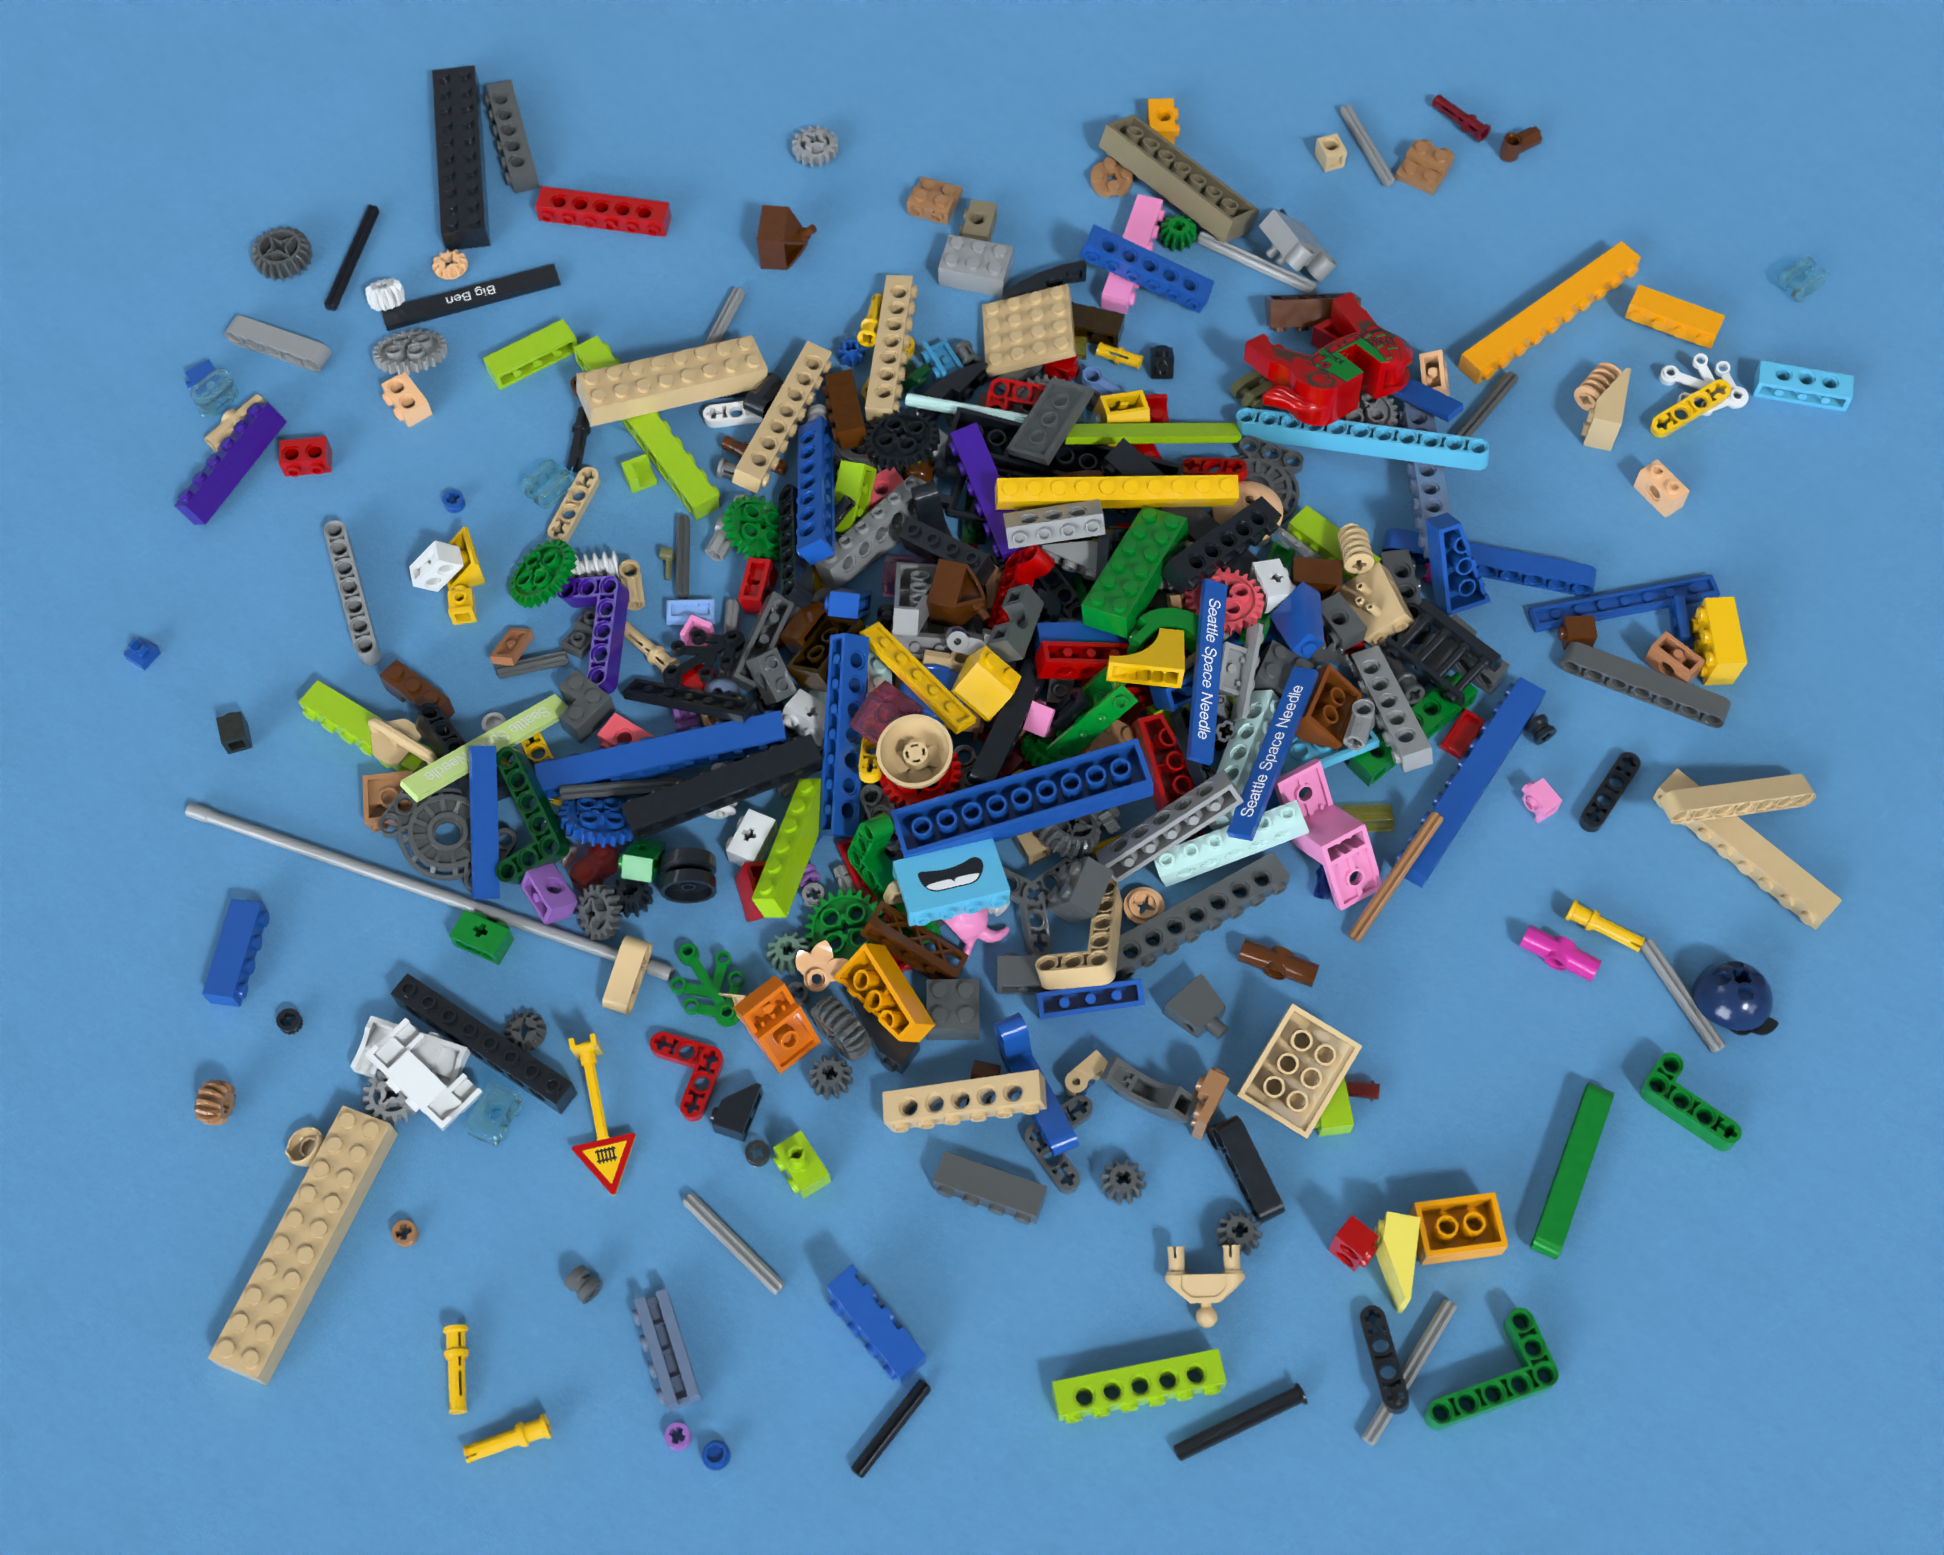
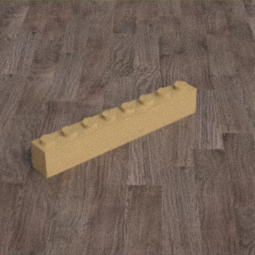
M1677 768L1658 787L1652 799L1662 808L1659 800L1667 792L1700 786ZM1738 816L1682 823L1683 826H1687L1696 833L1701 841L1712 846L1722 858L1728 859L1742 874L1749 876L1763 891L1769 892L1784 908L1790 909L1805 925L1811 926L1814 930L1842 902V899Z

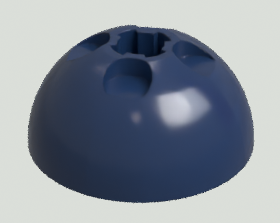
M1722 961L1715 963L1701 972L1693 984L1692 997L1696 1007L1707 1019L1721 1027L1742 1031L1755 1029L1763 1025L1771 1014L1773 995L1768 981L1756 968L1744 962Z

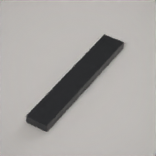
M638 678L622 692L624 699L742 723L757 710L755 701L679 686L672 688L663 683Z

